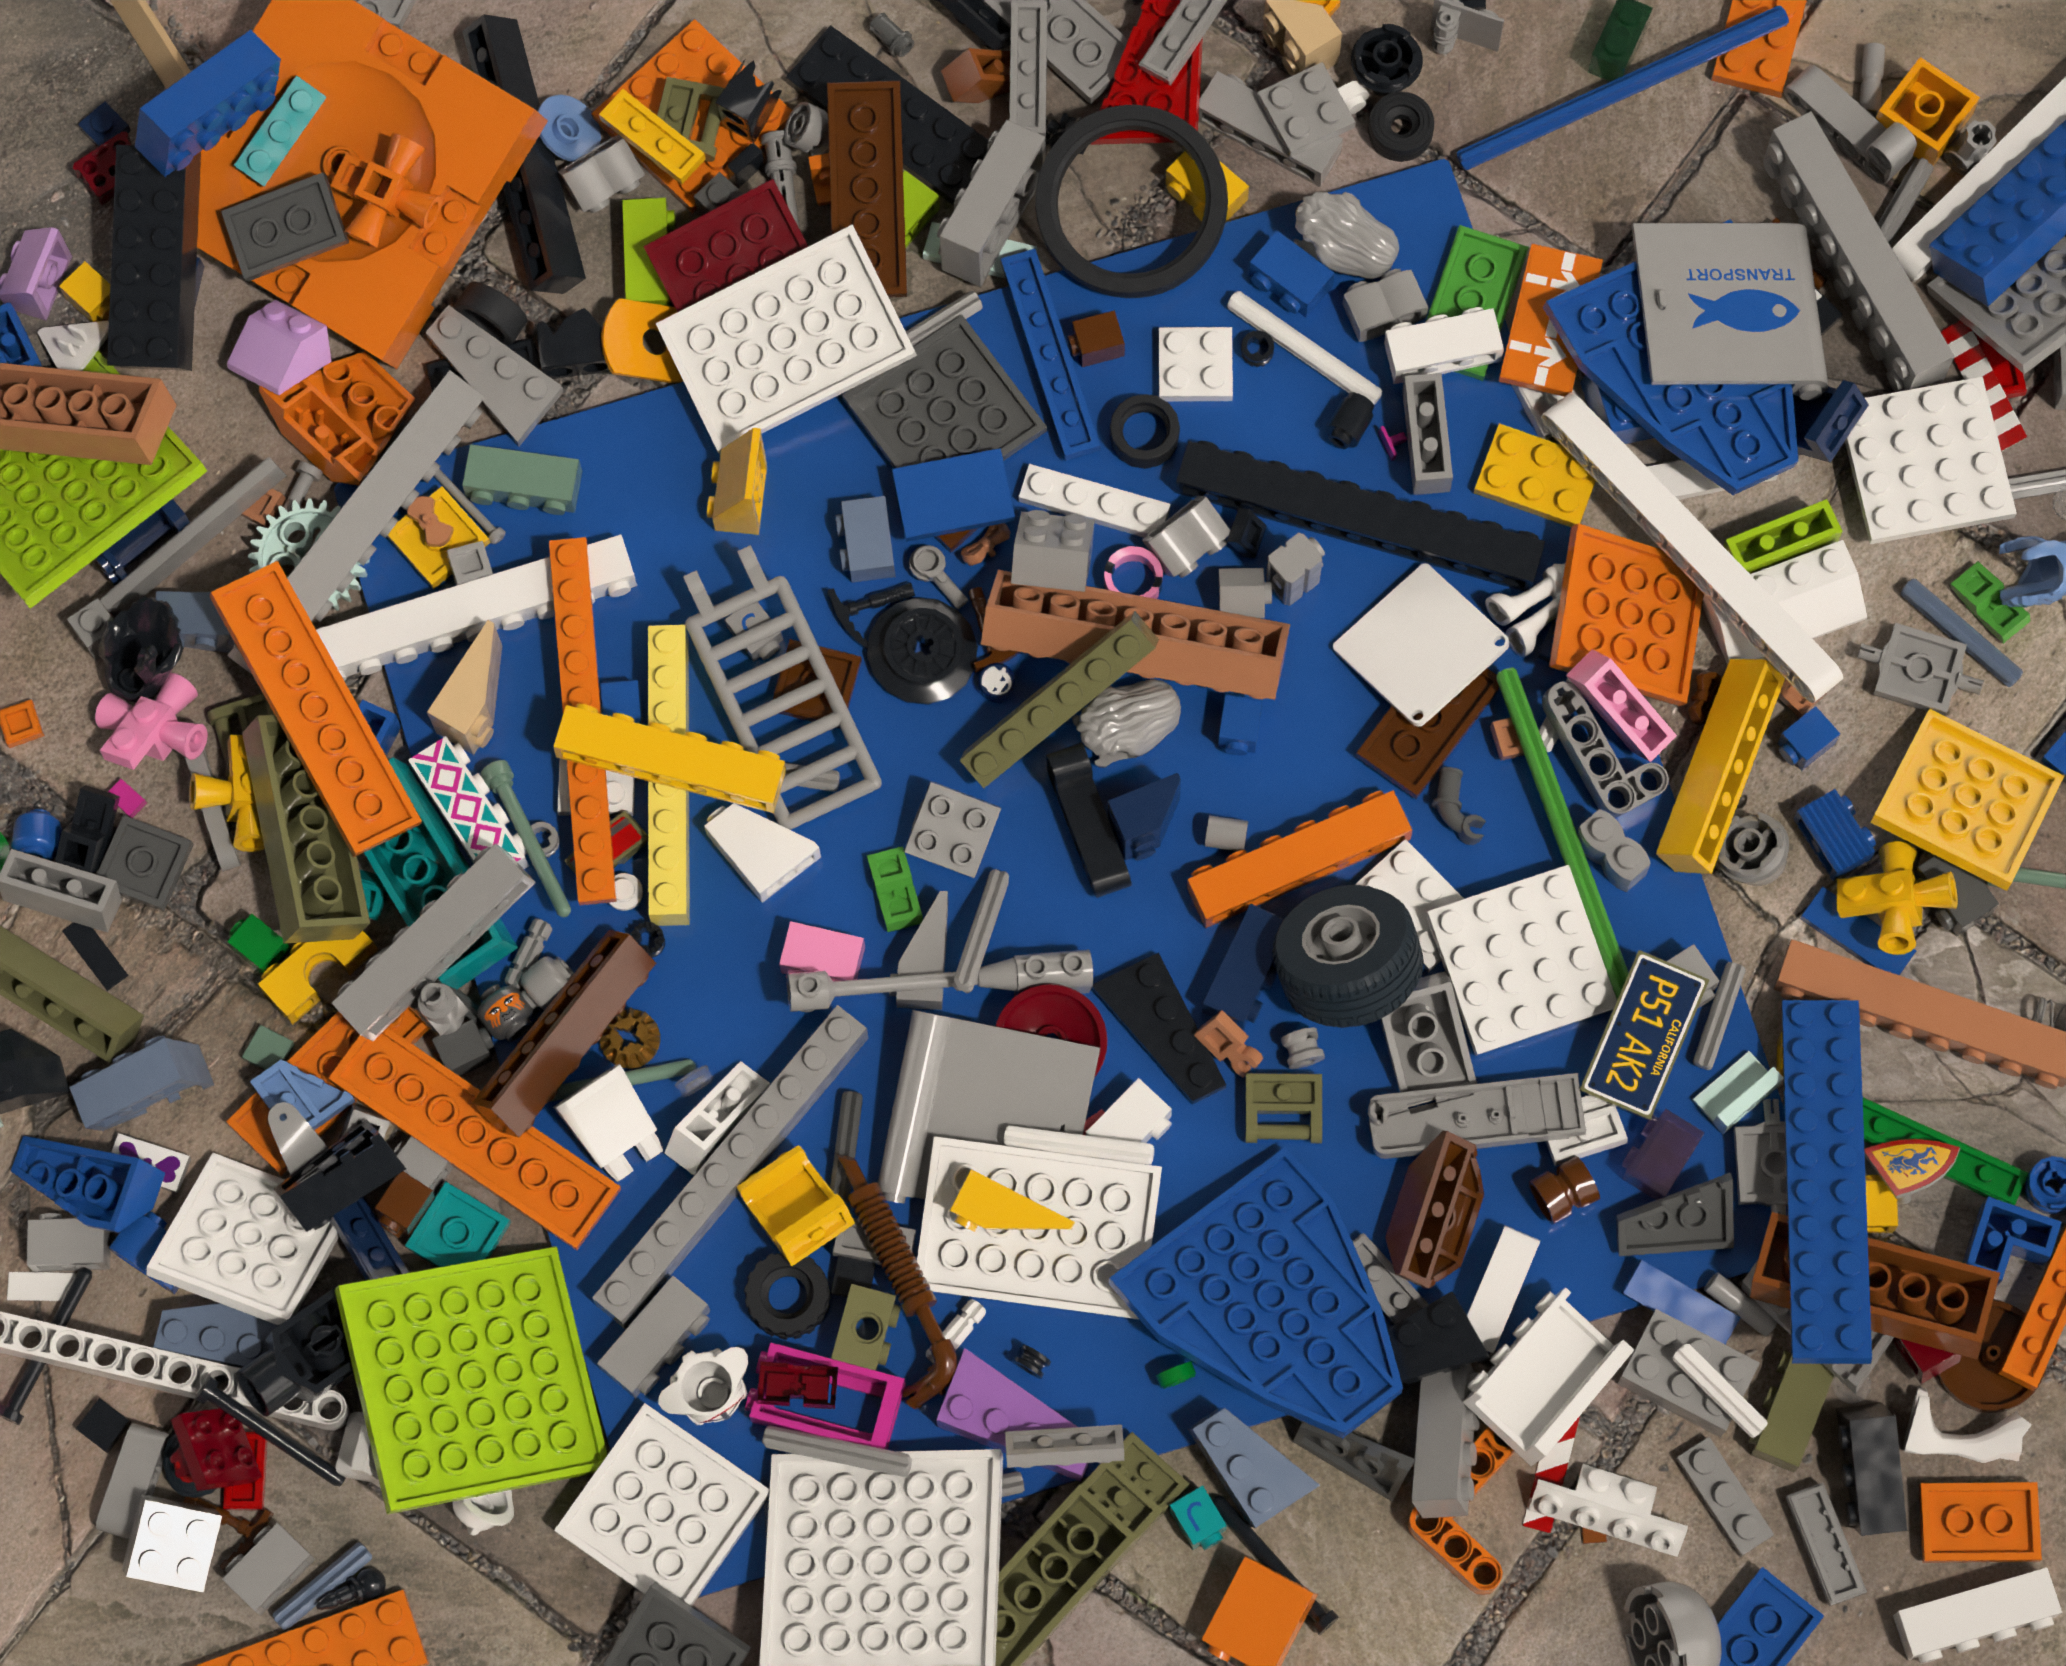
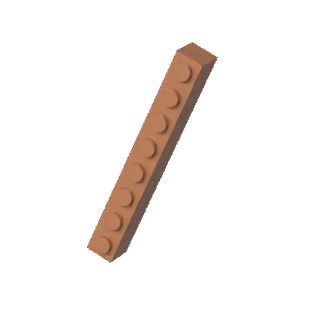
M1791 939L1773 989L1781 992L1780 995L1787 1000H1859L1860 1025L1875 1027L1876 1024L1890 1029L1889 1033L1898 1038L1909 1040L1911 1037L1924 1040L1926 1041L1925 1045L1931 1049L1941 1052H1947L1950 1049L1962 1053V1058L1969 1062L1984 1064L1985 1061L1999 1066V1071L2010 1076L2019 1077L2021 1074L2033 1077L2036 1084L2045 1088L2056 1089L2057 1086L2063 1088L2066 1085L2065 1031Z

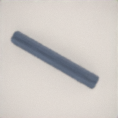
M1911 579L1901 591L1902 597L1951 639L1967 644L1965 651L2007 687L2013 686L2023 674L2021 668L1917 579Z

